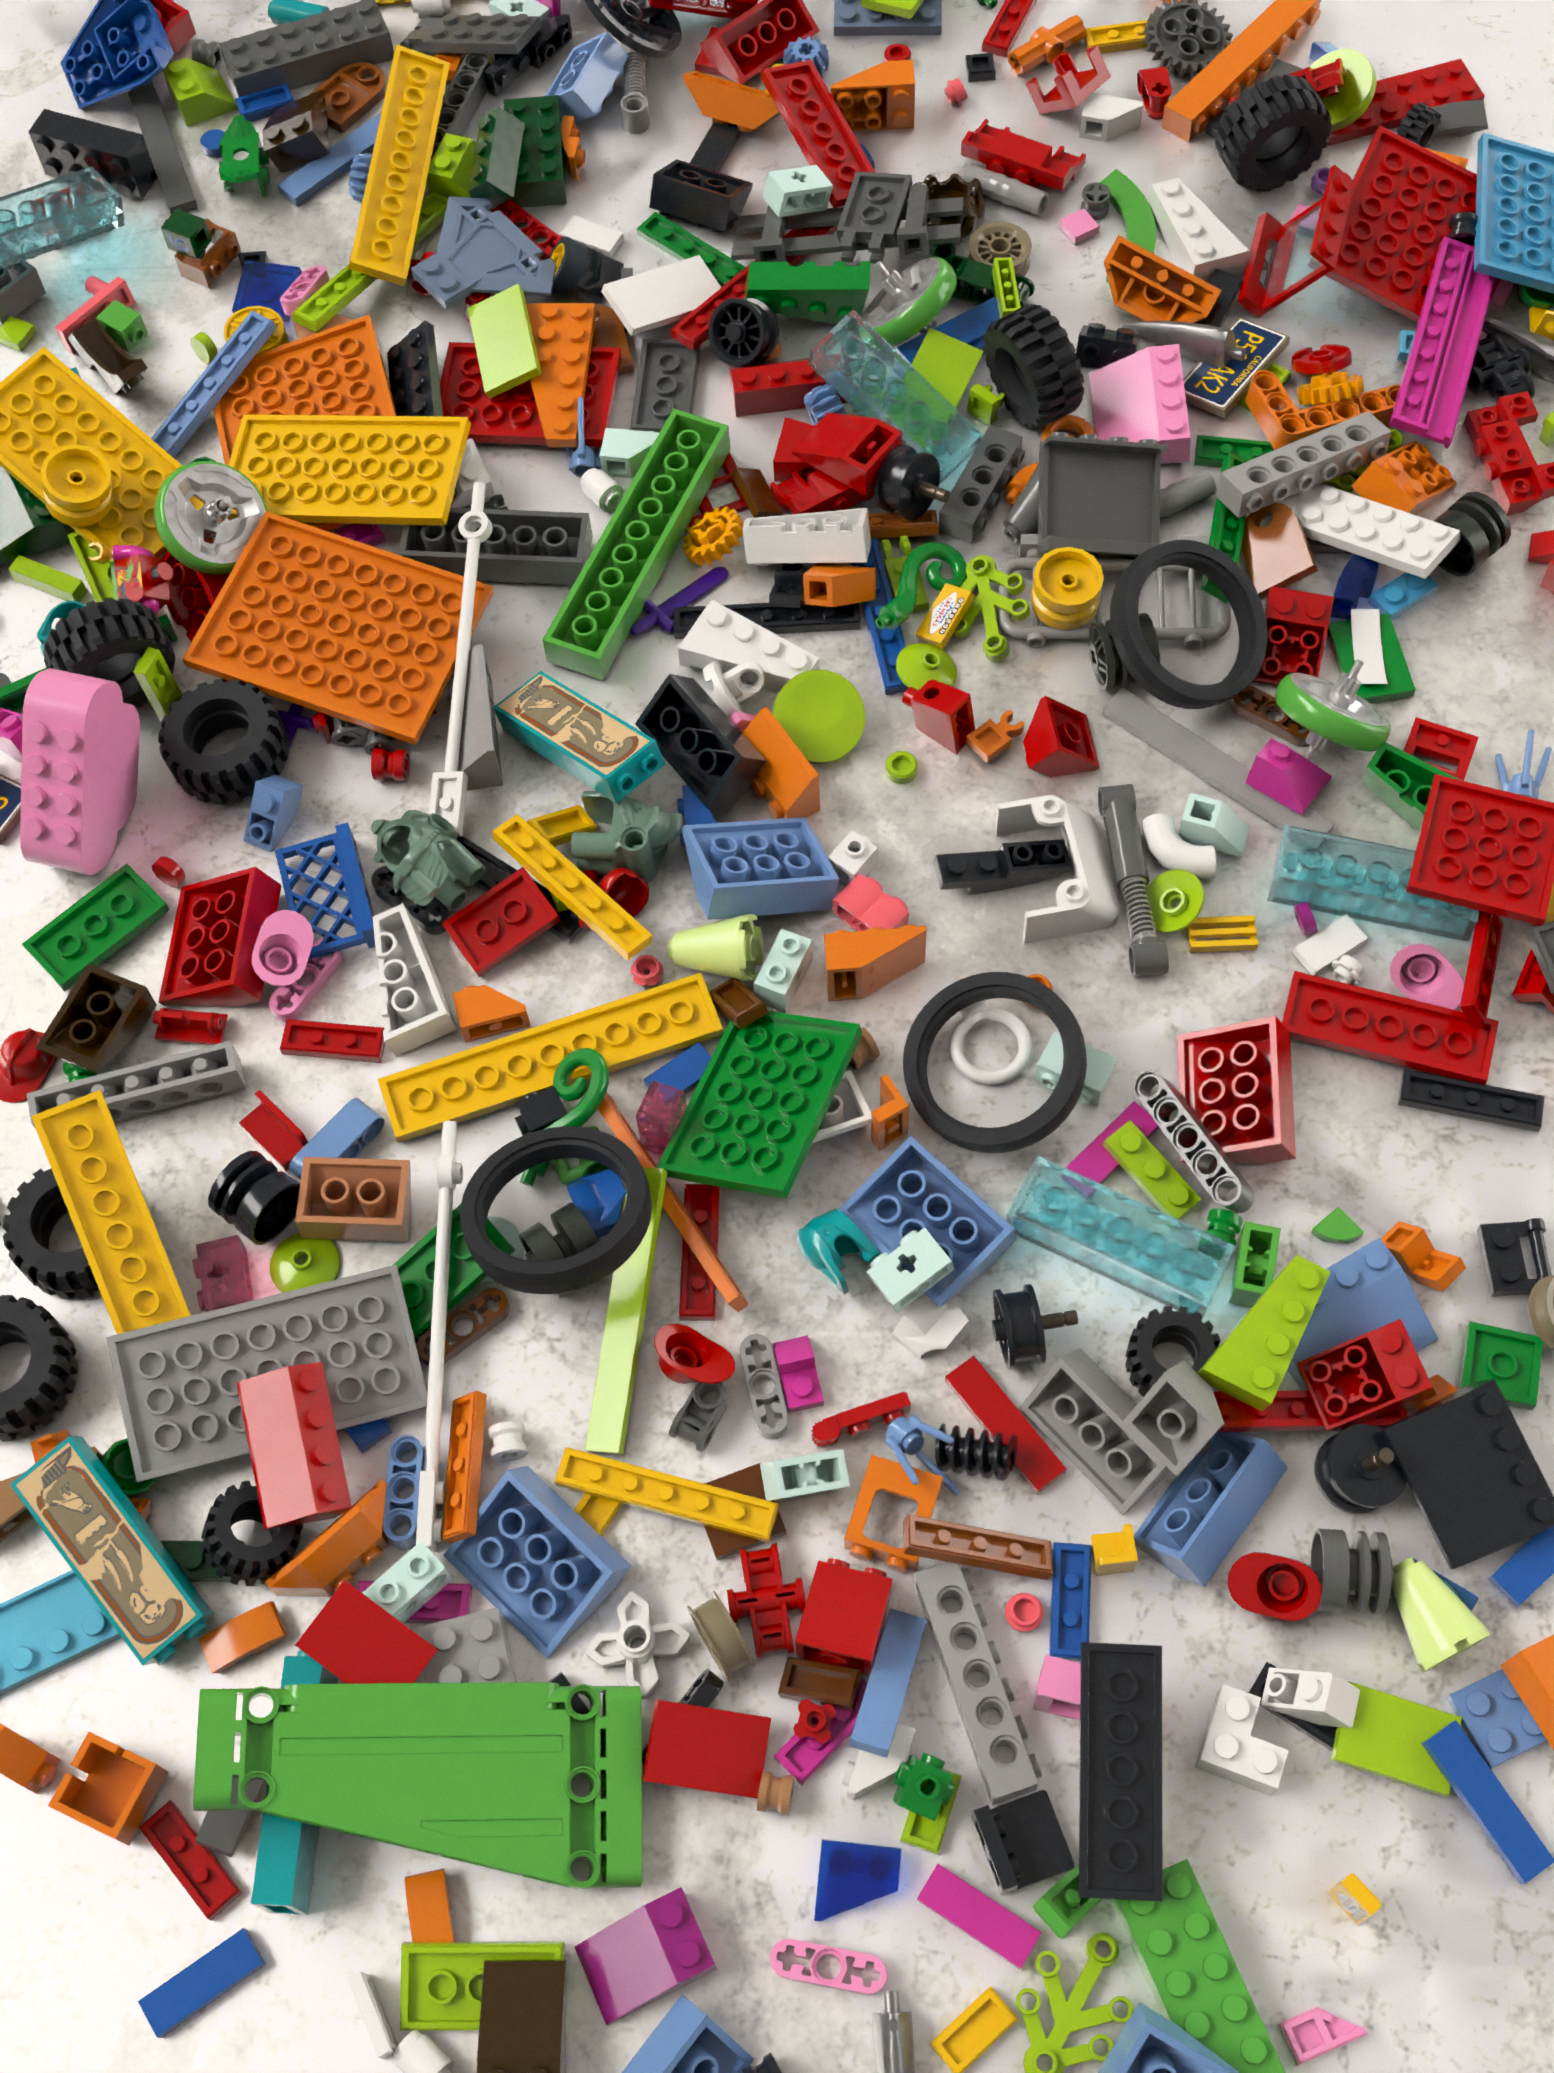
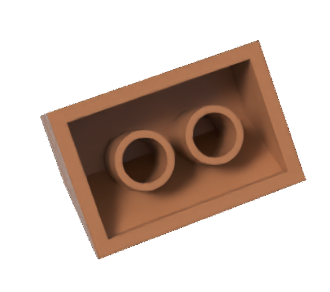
M304 1157L295 1219L302 1238L408 1242L411 1216L410 1160Z

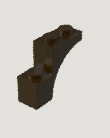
M96 318L71 333L68 337V340L90 369L95 366L115 394L122 389L126 394L144 380L142 374L148 367L141 358H133L120 348Z

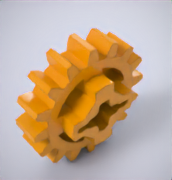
M1334 371L1312 376L1310 384L1301 385L1302 387H1297L1299 404H1312L1314 406L1352 398L1351 396H1357L1364 392L1362 375L1349 376L1347 371Z
M725 506L722 511L718 507L713 512L708 513L706 511L703 519L696 518L694 520L696 525L686 529L689 535L682 537L684 544L681 548L691 563L696 562L698 566H702L704 562L709 566L713 560H719L720 562L723 554H731V548L741 543L738 538L743 536L742 527L744 522L736 510H730L728 506Z

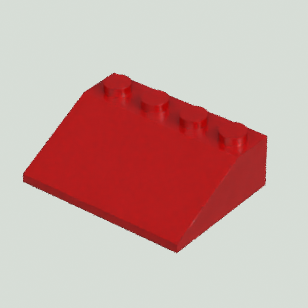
M252 867L181 887L158 1003L173 1006L239 1007L261 1001L264 981L259 978L251 963L252 953L265 919L274 912H277L282 885L257 867Z
M1276 1016L1177 1035L1179 1093L1233 1164L1263 1165L1296 1159L1290 1032ZM1198 1135L1190 1139L1188 1148L1195 1145Z

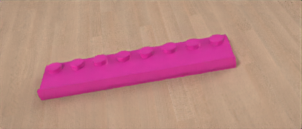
M1444 236L1439 245L1389 425L1444 444L1445 448L1448 449L1454 436L1496 277L1474 271V246Z

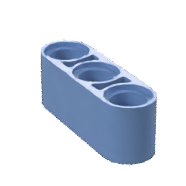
M359 1098L350 1100L294 1156L289 1170L301 1180L304 1157L356 1158L381 1132L385 1123L384 1118Z
M410 1435L400 1436L394 1440L390 1446L383 1529L393 1546L400 1550H410L416 1546L420 1471H423L424 1448L417 1438ZM409 1450L417 1451V1456L414 1460L408 1463L401 1462V1457L405 1452ZM414 1486V1492L409 1498L398 1499V1493L402 1488ZM404 1522L412 1524L410 1531L406 1535L395 1536V1530L398 1525Z

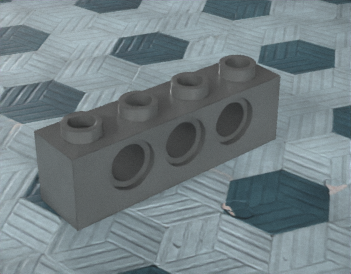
M989 425L953 487L948 502L944 503L939 512V532L972 544L978 533L982 534L984 532L989 512L996 510L1002 489L1006 490L1007 484L1012 479L1014 468H1019L1023 462L1025 451L1022 450V436Z

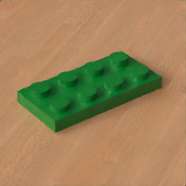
M125 864L21 945L65 992L78 981L88 964L97 967L170 909L158 894L128 864Z
M461 1204L452 1211L447 1312L487 1276L480 1269L465 1243L460 1218ZM487 1217L486 1231L488 1238L500 1250L511 1255L515 1251L514 1247ZM437 1226L393 1264H397L415 1340L428 1330L432 1323Z

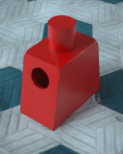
M791 418L784 419L773 460L775 482H784L792 478V472L797 471L802 479L808 482V474L819 470L792 455L795 447L815 425Z
M933 679L928 680L920 690L909 687L905 691L902 703L912 708L916 728L957 755L966 745V736L975 730L970 694Z

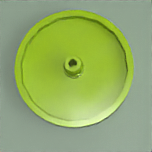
M1353 49L1332 51L1320 57L1310 66L1312 69H1316L1335 62V59L1338 58L1342 59L1346 74V77L1343 78L1345 86L1338 88L1339 93L1327 98H1322L1321 96L1320 98L1330 113L1331 131L1342 129L1357 120L1370 105L1376 91L1377 78L1374 67L1362 53Z
M809 670L791 678L777 694L772 708L773 716L811 764L830 763L845 756L856 746L865 726V708L857 689L843 676L828 670Z

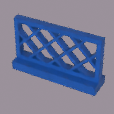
M348 822L335 826L337 833L275 850L288 909L299 914L305 906L317 910L309 923L313 933L324 938L318 946L312 947L308 960L367 943L369 949L375 947L374 912L356 841ZM335 846V852L328 861L317 856L322 848ZM297 855L305 858L297 870L286 866L285 859ZM312 862L324 866L316 878L304 874ZM331 870L342 874L335 887L323 882ZM299 879L311 884L303 896L292 892ZM318 888L330 892L322 905L310 900ZM338 896L349 902L342 913L330 909V906ZM325 914L337 919L329 931L317 927ZM344 923L355 927L356 935L341 938L336 934Z

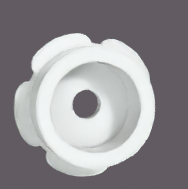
M1342 955L1338 961L1334 960L1332 962V967L1335 969L1332 974L1338 982L1351 983L1353 985L1359 983L1360 977L1364 973V968L1356 959L1349 955Z

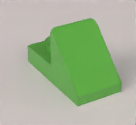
M1078 1864L1033 1905L1035 1912L1061 1939L1103 1899L1078 1896Z

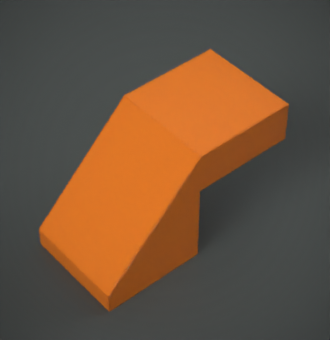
M1398 1221L1381 1238L1401 1265L1403 1271L1418 1284L1443 1292L1466 1269L1461 1257L1435 1250L1424 1228Z

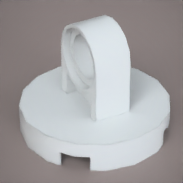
M716 661L703 667L705 681H713L714 691L711 694L726 716L730 718L735 711L747 713L743 700L761 690L764 684L762 668L757 663L749 661L741 663L727 672ZM753 671L758 675V680L754 684L748 685L741 681V675L744 672Z

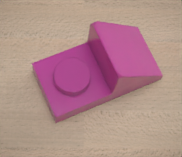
M808 1335L772 1343L788 1413L823 1406L824 1399L817 1375L815 1356Z

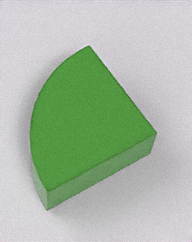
M1337 1207L1313 1227L1311 1233L1322 1241L1351 1243L1361 1238L1364 1231Z

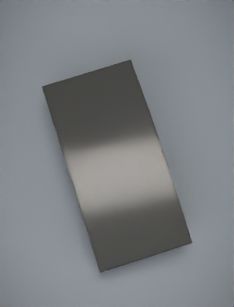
M1461 101L1430 107L1438 111L1442 116L1440 118L1441 123L1438 125L1439 129L1434 134V138L1458 131L1461 137L1488 129L1484 101Z
M233 1778L231 1804H237L239 1778ZM258 1779L251 1781L245 1788V1796L251 1802H258L267 1784ZM207 1811L196 1837V1844L232 1858L250 1825L252 1811Z

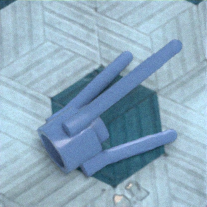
M579 397L577 408L578 447L575 451H573V447H566L569 459V471L577 477H582L591 468L601 469V447H599L597 455H595L591 447L585 446L583 398Z
M1533 729L1528 730L1522 773L1513 775L1512 779L1508 782L1502 755L1498 753L1495 758L1502 785L1501 790L1538 799L1539 788L1552 748L1547 747L1545 749L1535 780H1533V777L1530 775L1534 744Z
M915 1415L910 1416L909 1419L901 1416L892 1421L886 1430L885 1444L892 1449L912 1484L918 1485L919 1479L904 1453L914 1454L933 1474L942 1476L943 1485L955 1496H959L960 1490L921 1450L924 1444L922 1431L949 1444L954 1442L953 1437L923 1423Z

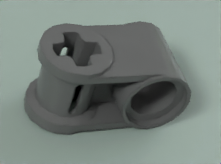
M697 1382L684 1406L675 1416L669 1430V1436L673 1438L679 1436L696 1445V1450L702 1453L709 1445L719 1421L727 1410L728 1397L723 1383L708 1384ZM708 1391H715L720 1394L717 1402L713 1404H705L701 1399Z

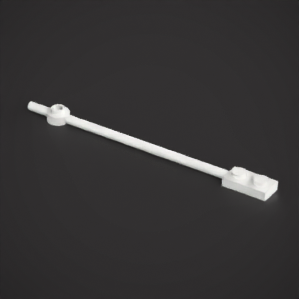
M475 482L473 484L471 511L461 517L458 525L459 532L467 541L445 769L444 772L433 773L429 814L440 815L451 823L457 833V837H462L468 782L466 773L457 770L480 543L486 541L492 533V523L483 512L486 484L482 482Z
M454 1121L443 1122L441 1156H439L437 1166L439 1200L423 1471H420L416 1545L422 1540L431 1552H437V1542H442L443 1519L438 1518L439 1504H444L446 1483L441 1481V1477L438 1475L452 1206L453 1191L456 1189V1184H462L463 1180L462 1163H456L455 1158L457 1123Z

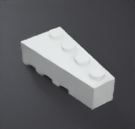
M1178 177L1151 184L1149 205L1154 215L1155 224L1177 266L1207 283L1216 268L1243 277L1249 250Z
M868 508L747 518L742 527L747 564H755L756 566H769L773 563H864L868 560L871 548Z
M712 599L678 646L680 666L687 668L694 666L703 669L706 665L716 661L727 672L741 663L747 661L755 662L763 670L764 689L777 693L794 676L809 670H819V658ZM747 671L741 675L740 679L745 684H748V682L755 683L758 680V675L753 671Z
M402 903L373 916L375 949L379 962L378 982L381 986L382 1002H380L381 1015L384 1018L385 1028L383 1030V1037L386 1045L397 1057L451 1033L458 1028L417 924L405 905Z

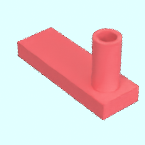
M95 276L87 278L85 289L94 296L55 327L67 351L72 354L77 352L68 340L71 333L96 318L114 300L121 302L129 308L136 303L124 279L117 276L108 284Z

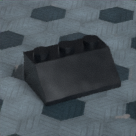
M676 159L653 174L649 208L658 210L659 214L663 216H677L684 218V221L688 224H702L709 226L711 231L724 233L737 224L738 217L743 211L753 183Z

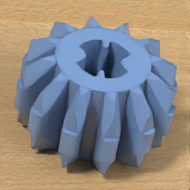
M810 36L807 39L798 37L797 42H789L788 47L784 49V65L812 60L820 76L824 78V73L828 71L829 66L827 46L821 44L820 39L811 40Z
M369 153L355 155L353 163L350 165V173L348 174L350 196H352L353 200H357L360 203L363 200L372 154Z
M828 384L812 389L804 398L805 409L812 424L815 426L828 412L847 415L840 397L836 394L835 389Z

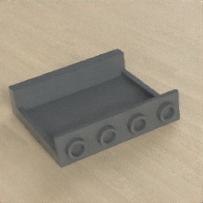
M1066 432L1051 433L1049 437L1040 443L1038 555H1044L1056 548L1073 547L1083 549L1095 558L1136 559L1148 549L1160 545L1161 454L1168 450V445L1157 444L1155 439L1128 442L1127 437H1112L1109 440H1101L1098 435L1085 434L1081 435L1080 438L1069 437V433Z

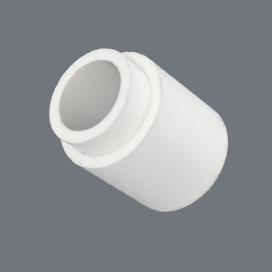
M411 0L413 13H418L420 19L426 15L443 17L445 14L452 12L451 0Z
M591 468L581 477L580 485L583 493L601 510L610 511L618 507L623 497V488L605 471Z
M418 2030L409 2033L393 2053V2056L398 2060L397 2067L403 2073H452L451 2070L454 2066V2061L428 2034L422 2035Z

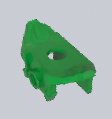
M236 115L218 144L221 155H223V161L219 162L220 180L225 181L223 182L225 192L231 193L234 192V183L248 182L257 178L261 195L264 197L266 196V185L270 184L269 170L265 165L270 164V159L264 152L259 133L256 132L252 123L247 121L244 115ZM240 151L249 153L248 157L243 160L233 158Z

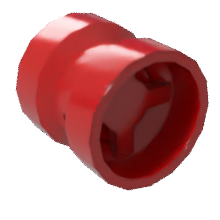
M385 748L373 749L371 774L374 780L384 781L387 777L394 778L396 781L406 782L408 780L410 758L407 749H397L394 752H388Z

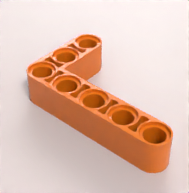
M1259 370L1252 376L1246 396V403L1271 446L1276 450L1367 411L1372 413L1387 428L1393 427L1389 425L1400 384L1351 396L1352 398L1340 399V401H1332L1298 410L1279 378L1271 371Z

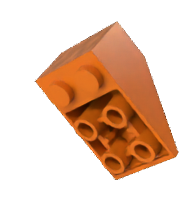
M913 60L885 61L831 85V95L852 131L914 128L915 77Z
M1415 440L1374 460L1351 487L1363 498L1417 516L1452 489L1457 482L1452 478L1450 471L1446 467L1439 465L1434 460L1429 449Z
M907 924L892 929L872 927L865 931L849 932L837 930L831 934H824L828 1002L863 999L925 963L926 926Z

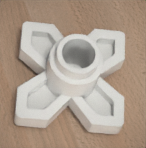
M630 1591L617 1607L621 1624L618 1632L598 1633L586 1648L585 1653L588 1658L603 1669L626 1663V1685L640 1686L641 1698L647 1699L660 1682L654 1658L678 1657L691 1638L690 1634L674 1621L651 1627L649 1603L633 1591ZM640 1640L645 1642L639 1648H632V1645L636 1641Z

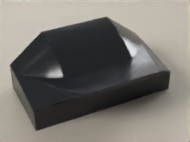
M582 242L581 244L585 245L588 249V258L583 275L573 293L598 303L604 296L601 292L603 285L621 279V268L624 267V263L609 258Z

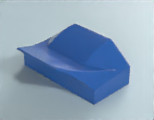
M610 1168L605 1171L591 1173L567 1183V1189L573 1204L585 1217L598 1239L606 1236L618 1222L622 1201L626 1195V1190L620 1176Z

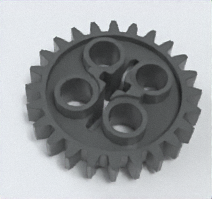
M1172 0L1171 4L1163 1L1161 8L1156 6L1153 14H1150L1144 30L1146 34L1144 43H1148L1146 51L1154 52L1153 61L1161 60L1159 67L1169 66V74L1177 70L1179 71L1180 78L1183 77L1184 73H1188L1190 79H1193L1195 73L1201 72L1231 43L1233 34L1228 32L1230 24H1222L1225 16L1216 17L1217 9L1213 8L1209 11L1207 9V2L1199 6L1197 0H1193L1192 4L1188 3V0H1182L1181 3L1177 0Z

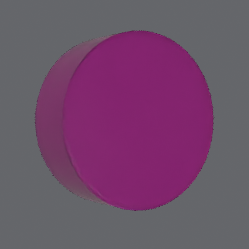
M1305 901L1294 905L1295 918L1302 934L1307 937L1317 933L1316 921L1308 903Z

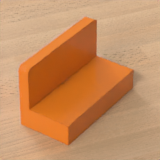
M887 1074L880 1077L881 1107L871 1112V1141L878 1151L908 1135L909 1105Z

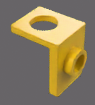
M1532 306L1529 310L1530 331L1554 341V311L1538 309Z

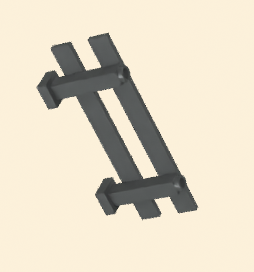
M917 182L910 186L908 202L902 220H906L905 228H898L895 242L891 243V246H885V248L899 247L900 261L930 257L929 245L960 242L961 224L926 226L927 218L963 215V197L929 200V189L925 183ZM768 205L766 214L739 216L736 227L737 234L763 232L760 240L733 242L731 259L732 261L755 259V262H787L786 256L843 252L844 250H840V239H838L837 234L784 238L785 230L838 226L844 207L827 208V210L778 218ZM857 244V251L868 250L869 245Z

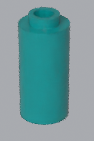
M273 0L268 6V16L274 25H281L306 18L310 15L330 11L327 6L298 0Z

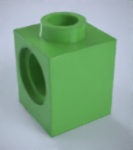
M114 300L96 317L108 335L120 348L127 352L134 349L148 335L141 314L117 300Z

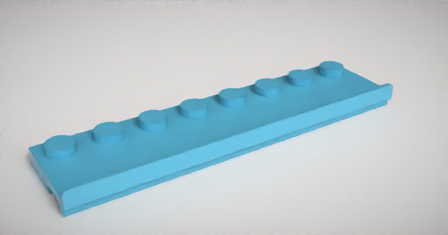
M73 1570L0 1604V1696L121 1638Z

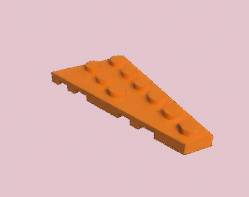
M526 303L542 373L530 379L547 446L577 447L578 398L582 397L584 403L597 313L595 303Z

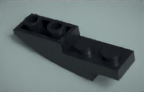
M562 14L540 21L542 27L518 54H494L495 61L484 71L488 93L497 97L517 77L525 72L530 65L540 69L561 48L567 45L573 38L570 16Z
M1064 839L1002 843L998 851L939 854L933 860L940 890L966 888L968 895L1000 891L1036 883L1070 871L1072 868Z

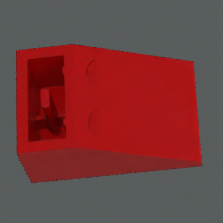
M828 412L795 447L792 455L867 496L875 487L876 476L884 458L892 449L902 445V432L878 418Z
M1270 586L1264 611L1267 622V649L1262 666L1253 681L1279 685L1281 680L1290 673L1319 676L1334 596Z
M1401 1319L1297 1362L1327 1432L1403 1410L1437 1395Z

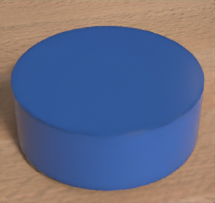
M213 129L201 136V146L206 155L212 157L221 156L218 144L225 133L224 131Z

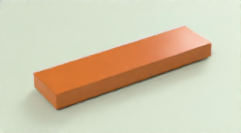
M474 1391L453 1400L441 1533V1540L448 1543H454L476 1535L487 1394L480 1391Z

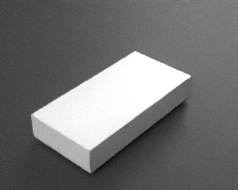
M573 215L560 233V237L567 236L579 243L583 242L609 258H612L624 241L622 232Z
M1346 914L1295 946L1292 953L1311 975L1317 976L1331 967L1334 960L1338 961L1342 955H1349L1365 945L1368 937Z
M359 1971L347 1979L377 2057L386 2060L393 2056L397 2043L371 1976Z

